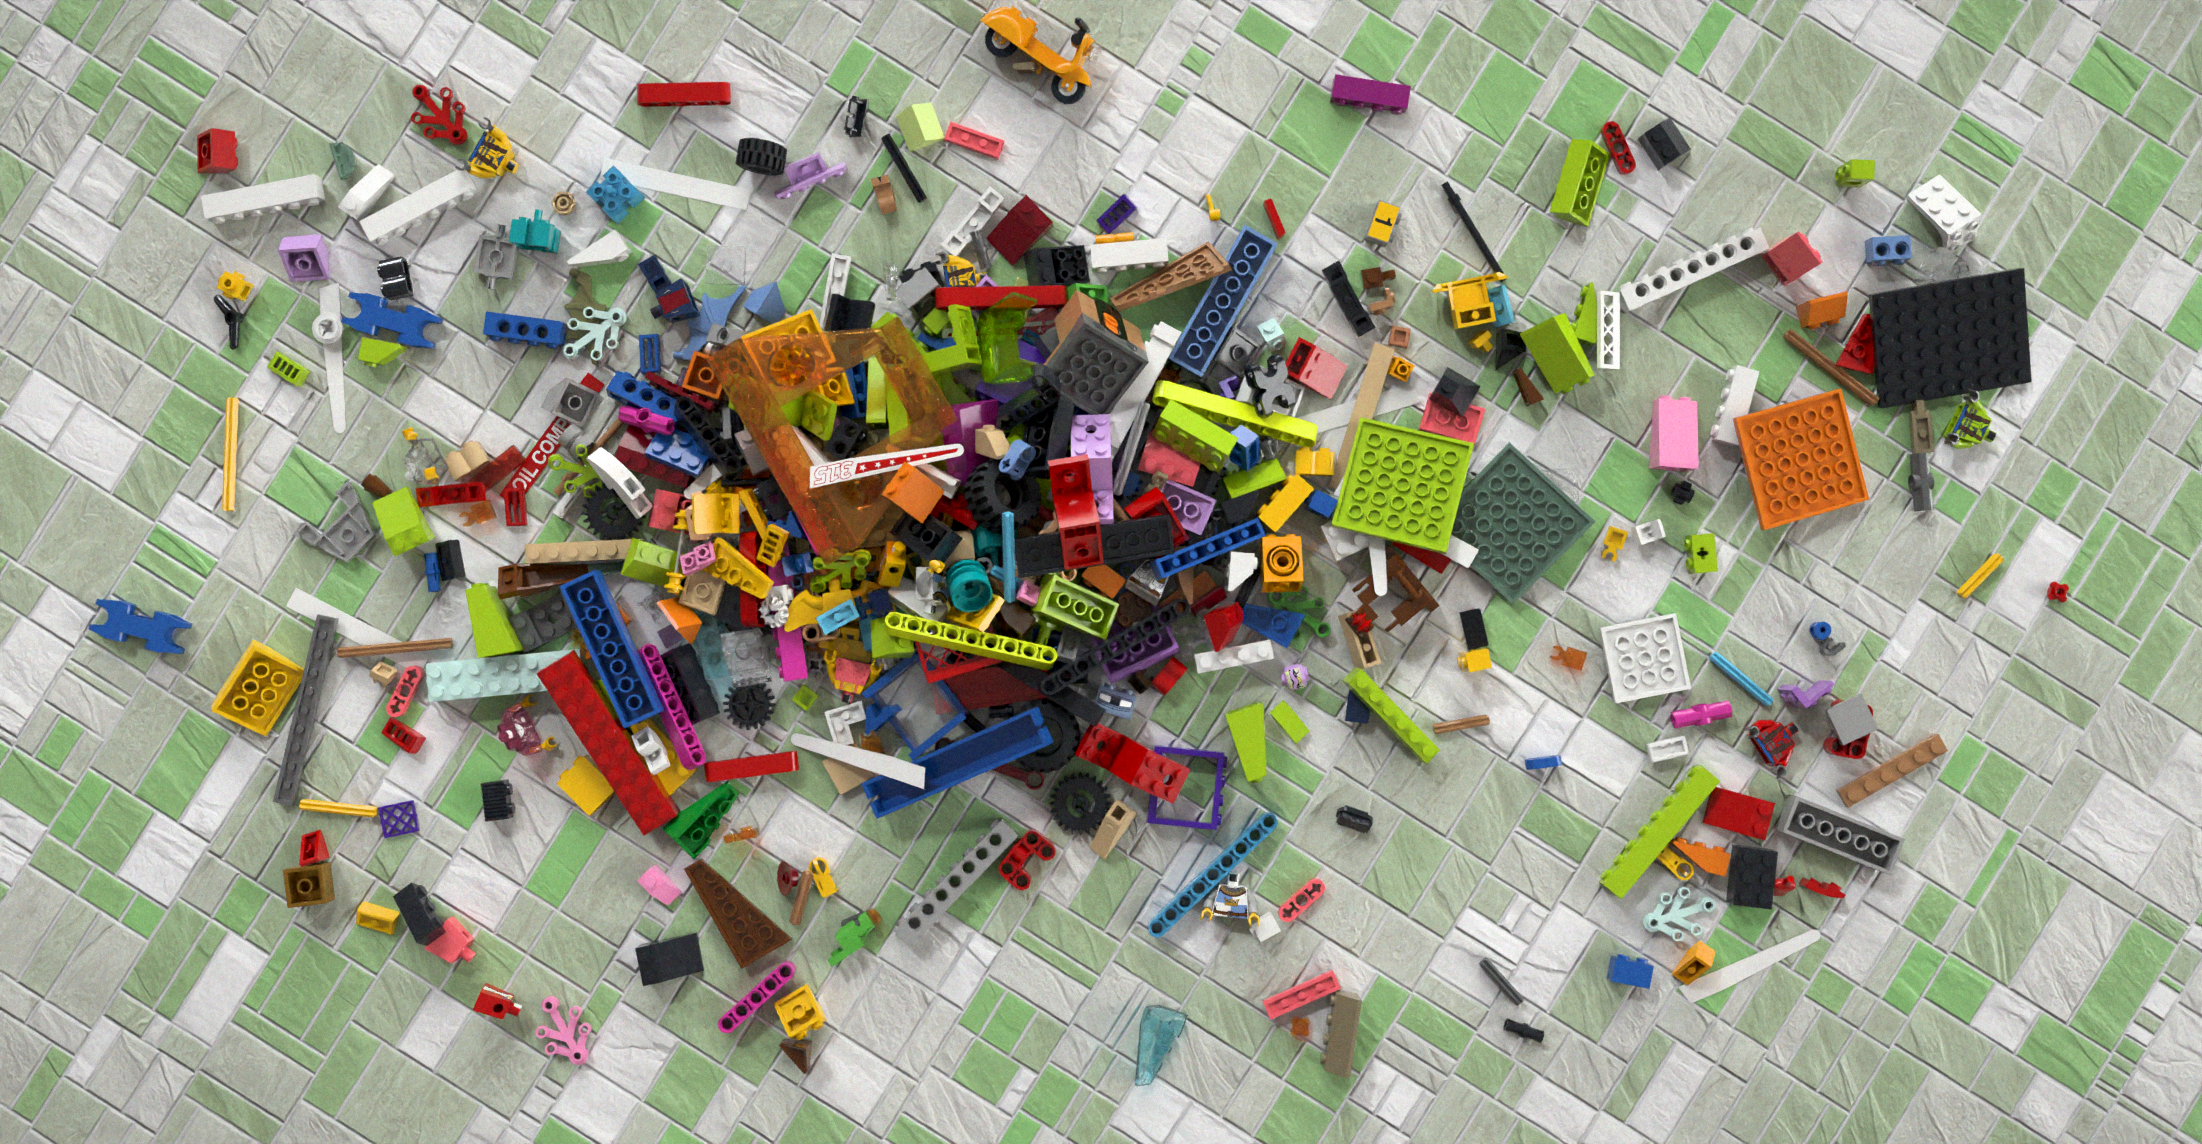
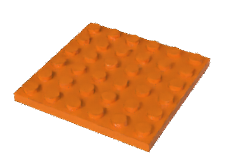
M1841 388L1732 418L1761 530H1767L1869 500Z

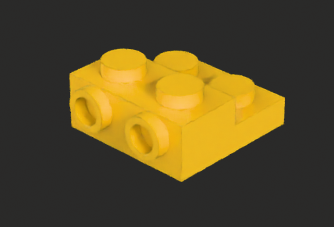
M807 984L773 1003L785 1031L791 1039L801 1040L807 1036L806 1032L811 1029L815 1031L824 1026L823 1022L827 1020L820 1004L816 1001Z

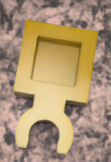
M1609 525L1603 540V544L1607 545V548L1602 551L1601 557L1605 559L1606 554L1610 552L1612 553L1611 561L1614 562L1617 559L1616 549H1623L1628 531Z

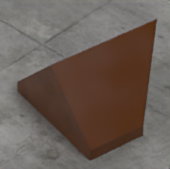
M784 1039L779 1046L803 1074H806L810 1069L812 1040Z

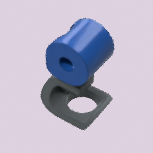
M1814 622L1810 626L1809 632L1815 640L1822 641L1819 646L1822 655L1833 656L1846 647L1845 642H1839L1830 650L1828 649L1833 639L1829 638L1831 626L1827 622Z

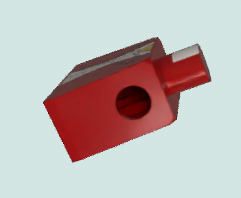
M485 983L473 1011L504 1019L506 1013L518 1017L522 1006L512 1002L513 994Z

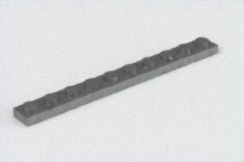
M317 614L273 802L288 806L295 805L338 618Z

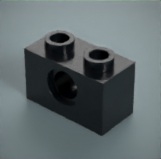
M777 475L755 486L756 491H754V494L759 502H763L765 506L763 511L767 519L771 518L774 522L776 519L788 515L790 511L794 512ZM776 495L779 502L771 504L768 501V496Z

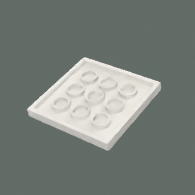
M1676 613L1599 628L1614 703L1691 689Z

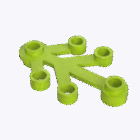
M578 444L575 447V452L581 457L585 466L564 461L563 457L559 454H552L548 458V465L552 470L566 469L583 474L574 480H568L564 483V489L568 493L574 492L576 487L593 478L601 479L586 460L589 455L584 444ZM583 447L585 451L578 453V448ZM558 460L560 461V464L558 466H554L552 464L553 461ZM602 480L592 486H585L583 489L584 496L591 498L592 496L586 494L585 491L592 489L593 492H596L595 485L602 488ZM567 484L574 485L572 489L566 488Z
M831 548L827 552L828 560L848 561L828 562L822 557L814 558V569L833 570L823 576L815 575L810 581V589L816 593L823 592L826 589V583L842 574L840 578L841 587L844 589L850 588L852 586L850 572L854 566H857L854 571L855 579L864 580L866 578L865 566L871 561L870 552L859 549L853 553H839L838 549Z

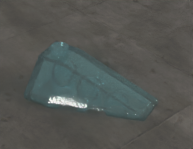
M1162 1005L1145 1007L1139 1030L1135 1075L1136 1086L1151 1085L1163 1065L1161 1060L1166 1053H1170L1172 1050L1171 1043L1175 1037L1179 1038L1188 1016L1186 1013Z

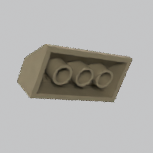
M1337 990L1333 995H1330L1329 1006L1331 1007V1014H1327L1326 1025L1329 1027L1328 1033H1324L1323 1045L1326 1046L1325 1052H1322L1320 1057V1064H1323L1322 1066L1325 1071L1345 1078H1350L1362 1004V1000L1357 993Z

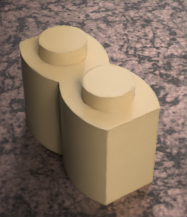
M468 441L459 452L452 451L446 455L443 463L455 481L460 482L492 462L480 442Z

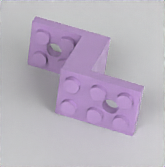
M1110 414L1073 415L1071 423V457L1088 454L1092 491L1095 504L1098 507L1097 512L1100 525L1114 524ZM1089 430L1095 431L1094 433H1087Z

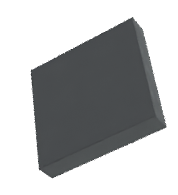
M1231 326L1212 360L1243 379L1245 376L1244 368L1252 364L1262 346L1237 328Z

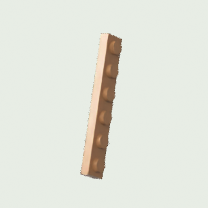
M1934 734L1836 791L1845 807L1849 808L1948 750L1939 734Z

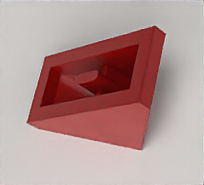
M321 830L302 835L300 867L330 858Z

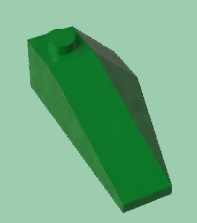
M727 781L678 813L662 829L695 859L708 846L711 841L710 836L715 829L719 828V821L724 814L728 813L739 793Z

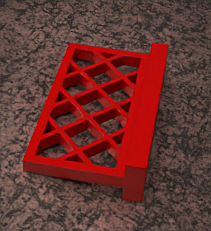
M990 622V625H989V627H988L987 633L994 634V631H993V628H992V625H991V622ZM949 634V635H948V636L952 637V639H956V637H955L954 635H952V634ZM915 641L926 684L1002 662V660L984 656L977 657V655H974L972 659H967L962 656V651L958 654L949 648H944L946 651L940 660L931 655L935 645L927 653L921 649L920 643ZM948 651L958 656L956 662L952 665L943 661ZM929 657L939 661L935 670H927L926 662ZM960 658L965 660L962 662H958ZM941 663L946 665L945 667L939 668Z

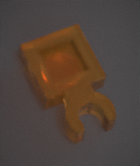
M490 500L471 506V513L462 512L459 514V517H468V522L463 524L465 527L473 525L475 520L477 525L497 518Z
M1553 646L1554 649L1559 651V655L1556 657L1550 655L1552 660L1563 659L1561 665L1582 671L1587 652L1567 647L1565 652L1562 647Z
M870 730V736H864L863 733L860 734L863 750L885 754L883 743L880 737L875 736L874 730Z
M752 825L742 827L740 832L723 836L724 842L727 844L755 838L760 835L758 828L752 829Z

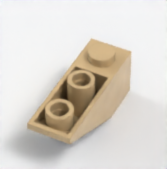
M1116 800L1105 815L1090 848L1103 859H1106L1138 812L1124 801Z

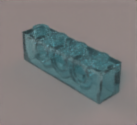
M692 608L702 622L696 639L705 680L732 675L733 664L731 659L728 660L727 655L729 645L727 641H724L723 633H725L724 623L709 613ZM708 615L713 619L710 626L704 623V619ZM711 634L717 638L714 645H711L708 641ZM715 653H718L721 657L718 664L712 660Z

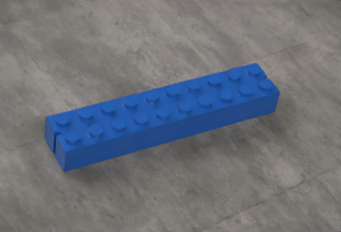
M1038 706L909 762L925 768L924 789L884 775L876 776L861 783L868 799L876 795L879 797V799L870 803L876 819L1053 743L1047 726H1042L1044 719Z

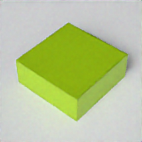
M803 684L791 700L805 711H808L819 695Z

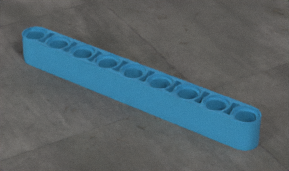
M1264 812L1149 921L1148 930L1150 935L1156 938L1161 937L1277 827L1278 820L1276 816L1271 812ZM1269 816L1272 817L1273 824L1265 826L1263 823L1264 819ZM1252 830L1259 831L1260 835L1257 839L1249 837ZM1239 843H1243L1246 846L1245 850L1241 853L1235 850L1236 845ZM1226 856L1232 858V862L1228 866H1224L1221 863L1222 859ZM1210 870H1216L1218 872V875L1215 879H1210L1207 877V874ZM1202 883L1204 889L1201 892H1195L1193 890L1195 884ZM1183 896L1190 899L1189 904L1181 905L1179 903L1180 898ZM1168 910L1176 912V916L1172 919L1167 918L1165 914ZM1154 923L1162 925V929L1159 932H1154L1151 929Z

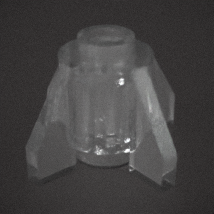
M654 585L651 595H648L644 602H637V606H643L652 615L654 623H660L659 613L663 612L657 602L666 600L660 595V586Z

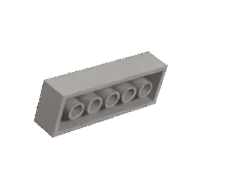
M1791 794L1787 796L1775 830L1889 875L1893 872L1905 841L1904 838Z

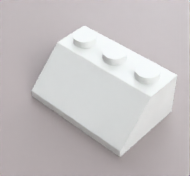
M1226 552L1228 559H1225L1227 567L1224 569V590L1233 591L1253 574V569H1257L1258 559L1254 557L1255 553Z

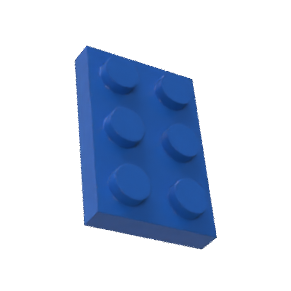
M676 428L672 435L666 436L656 433L645 451V457L695 478L700 476L709 461L707 455L691 435Z

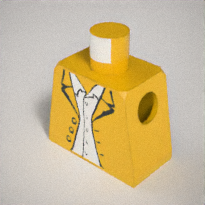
M900 541L886 542L880 554L879 585L899 587L906 566V545ZM893 567V569L895 570L894 572H890L889 569Z

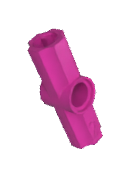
M626 405L622 406L618 411L620 422L642 428L645 433L656 432L668 436L669 434L672 435L675 430V421L673 419L654 414L648 408L637 409Z
M1726 700L1712 704H1697L1690 706L1691 708L1670 712V719L1674 728L1690 725L1699 726L1712 723L1714 720L1732 717L1733 711L1729 701Z

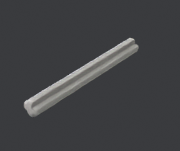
M1140 402L1113 484V494L1120 496L1123 492L1149 412L1150 404L1146 402Z

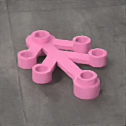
M549 996L543 1000L542 1009L550 1013L559 1031L541 1025L536 1029L535 1034L538 1038L546 1036L566 1042L569 1048L558 1046L555 1042H550L546 1045L545 1052L548 1055L556 1053L567 1056L573 1064L581 1065L588 1059V1051L585 1045L592 1027L589 1023L580 1025L578 1029L580 1037L578 1043H576L573 1037L578 1019L582 1014V1009L579 1006H574L569 1010L570 1020L567 1027L557 1010L559 1000L554 996ZM547 1002L552 1004V1008L546 1006ZM573 1009L578 1010V1015L573 1014ZM586 1026L588 1028V1032H584L582 1030V1027ZM540 1029H544V1030H545V1034H544V1035L540 1034V1032H539ZM550 1045L554 1047V1051L549 1050ZM576 1052L580 1053V1059L575 1057Z

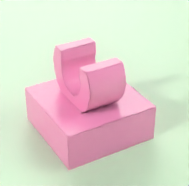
M1024 579L1020 582L1016 599L1033 607L1037 604L1041 588Z

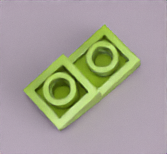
M1284 700L1269 712L1278 726L1283 728L1295 744L1310 732Z

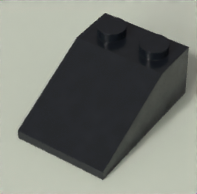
M904 512L889 532L928 562L940 560L942 563H945L963 539L930 513L924 522L920 523Z
M697 932L640 944L635 948L643 986L704 971Z

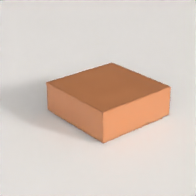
M1391 326L1388 345L1407 349L1411 329Z

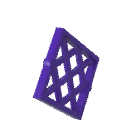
M414 800L378 807L384 838L420 831ZM407 804L404 809L399 806ZM409 806L412 807V814L406 811ZM394 807L391 812L385 808ZM396 808L402 811L399 817L393 814ZM383 811L389 814L386 820L383 817ZM404 813L410 816L407 822L401 819ZM391 816L397 819L394 825L388 822ZM412 818L414 819L415 827L409 824ZM399 821L404 824L402 830L396 827ZM386 824L392 827L388 833L386 831ZM406 827H409L410 829H412V830H410V831H405V832H404V830L406 829ZM394 829L399 832L396 834H391Z

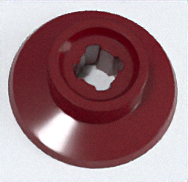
M781 861L777 871V883L781 894L786 896L790 893L792 887H797L799 875L796 868H791L786 861Z

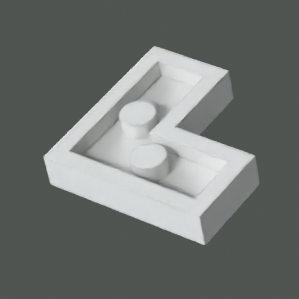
M862 700L824 712L833 742L843 745L855 743L849 724L866 719Z

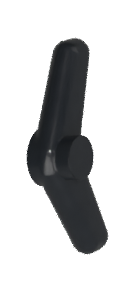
M221 295L214 296V302L225 315V322L229 325L230 348L234 350L239 346L240 324L243 322L244 317L242 313L237 312Z

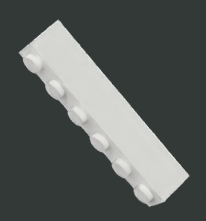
M456 170L359 222L370 242L375 245H383L391 237L403 235L410 227L420 226L424 220L437 217L440 214L439 212L454 208L457 205L456 203L462 200L471 199L474 196L473 194L478 191L467 171Z
M314 174L201 196L204 217L214 224L225 223V220L228 219L242 220L244 216L249 215L258 217L262 216L264 212L279 213L282 211L281 209L285 208L299 209L301 205L306 204L308 206H315L321 201H326L322 179Z

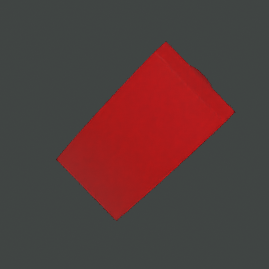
M1802 878L1799 882L1801 886L1825 896L1844 898L1846 894L1840 891L1842 888L1833 882L1830 884L1822 882L1821 884L1813 878H1810V880Z

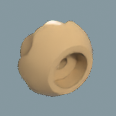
M558 192L551 202L554 211L559 215H569L576 207V200L569 192Z

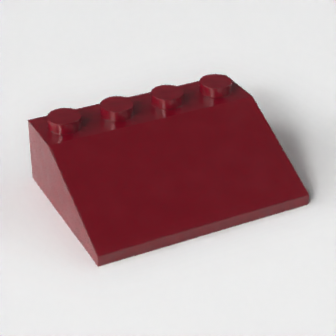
M628 425L615 455L618 461L627 469L684 488L689 487L693 483V476L645 457V451L656 435V432L645 433L642 428ZM678 426V430L688 433L683 426Z

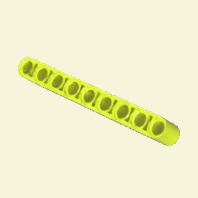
M1159 380L1155 383L1152 401L1158 406L1166 407L1171 399L1207 420L1235 428L1243 425L1256 434L1271 436V438L1302 447L1311 448L1316 444L1318 427L1314 423L1273 412L1270 417L1262 419L1258 417L1252 405L1165 380Z
M891 612L885 618V632L895 637L1042 670L1051 669L1057 659L1056 650L1049 646L986 632L982 633L973 629L898 612ZM894 621V622H896L898 625H897V626H891V625L889 624V622ZM915 626L917 630L912 631L908 627ZM933 630V631H935L937 634H936V635H930L927 631ZM952 634L956 639H949L947 635ZM966 639H973L975 643L970 644ZM991 643L994 645V648H988L985 644ZM1010 647L1013 649V652H1007L1004 648ZM1024 652H1030L1033 656L1028 657ZM1043 656H1049L1051 661H1046Z

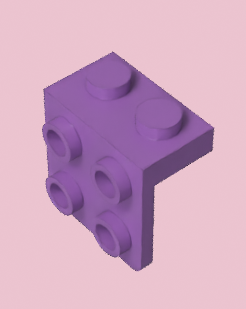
M1819 680L1804 693L1797 685H1782L1778 688V691L1781 693V699L1786 704H1790L1791 707L1809 709L1817 704L1816 700L1818 698L1828 695L1835 684L1833 681Z

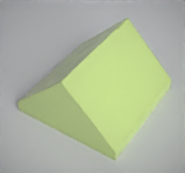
M932 103L911 105L896 116L909 152L942 141L945 138Z

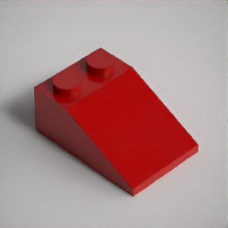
M1157 487L1124 508L1131 520L1169 514L1174 549L1190 539L1165 495ZM1164 555L1155 556V558H1156V559H1159V558L1163 557Z
M1715 787L1709 795L1702 823L1766 840L1775 803Z

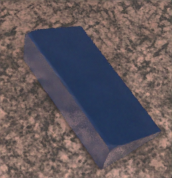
M1349 689L1345 721L1368 724L1370 709Z

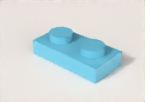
M1505 285L1487 290L1489 303L1493 302L1495 328L1515 322Z
M851 599L815 619L824 635L858 618L860 615Z

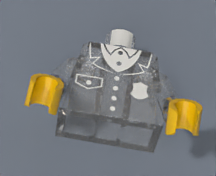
M412 427L403 430L402 434L405 440L410 442L409 451L404 458V463L408 469V472L405 474L406 479L410 482L438 484L440 482L439 475L448 470L449 467L434 439H419Z

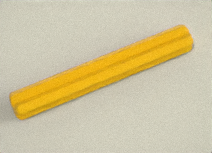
M308 799L301 800L299 806L301 810L363 817H376L378 810L374 806Z

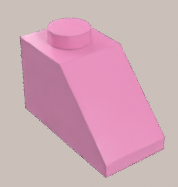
M657 864L652 866L637 880L650 895L667 906L682 893Z

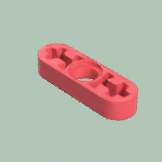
M415 665L405 669L386 707L387 713L391 717L403 716L406 713L424 678L422 667ZM416 670L418 677L412 679L411 671ZM403 686H407L410 689V694L407 697L401 694ZM399 704L398 708L400 711L395 712L393 705Z
M1318 878L1309 880L1279 907L1278 915L1280 919L1284 922L1293 921L1324 893V883ZM1313 883H1315L1316 885L1320 883V891L1317 892L1316 890H1314L1311 893L1313 897L1310 899L1309 895L1306 892H1304V890L1307 889L1308 892H1310L1313 889ZM1299 895L1306 896L1307 902L1304 905L1296 903V898ZM1293 901V904L1299 910L1295 911V909L1293 908L1290 911V917H1283V909L1286 908L1287 910H1289L1292 907L1290 903Z

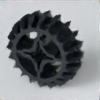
M749 678L748 683H746L745 679H741V685L735 682L734 686L736 689L729 687L728 690L732 694H725L724 696L729 699V701L723 702V705H729V708L724 709V712L731 713L727 716V719L729 720L734 717L735 719L732 724L736 725L740 722V729L745 724L746 730L751 729V724L754 729H758V723L761 726L765 725L763 719L766 721L771 720L767 714H774L770 707H775L776 703H770V700L775 699V696H768L772 689L765 691L764 689L767 684L763 683L759 686V679L754 684L753 678ZM747 688L745 698L735 701L739 692ZM753 689L762 695L764 702L758 701L755 698ZM749 699H751V702H753V704L758 705H754L750 707V709H748V706H746V704L741 703L748 702ZM735 706L741 707L744 710L746 719L738 714ZM763 707L761 715L752 720L754 710Z

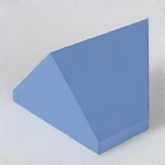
M777 282L753 290L743 306L770 324L779 322L786 312Z

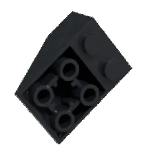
M1084 245L1033 248L1023 254L1029 286L1063 285L1069 287L1075 283H1090Z

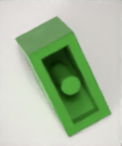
M1075 283L1066 288L1067 302L1075 291L1078 290L1093 299L1096 307L1109 304L1107 285Z

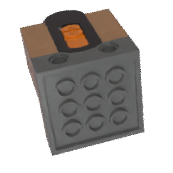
M1076 290L1055 318L1059 344L1044 365L1061 381V396L1091 415L1109 414L1149 363L1140 329L1122 318L1120 313L1107 302L1098 298L1091 299Z

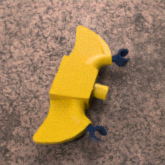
M875 567L871 574L866 571V578L862 580L860 587L854 591L850 589L841 590L839 579L828 581L830 592L823 593L822 597L812 596L807 589L803 588L802 579L797 577L800 585L795 586L792 581L791 585L800 594L794 598L788 608V620L784 624L785 632H790L803 625L818 624L815 619L816 617L851 599L860 615L852 621L859 620L861 617L871 613L889 614L897 610L895 605L887 600V592L879 585L870 582V579L876 572Z

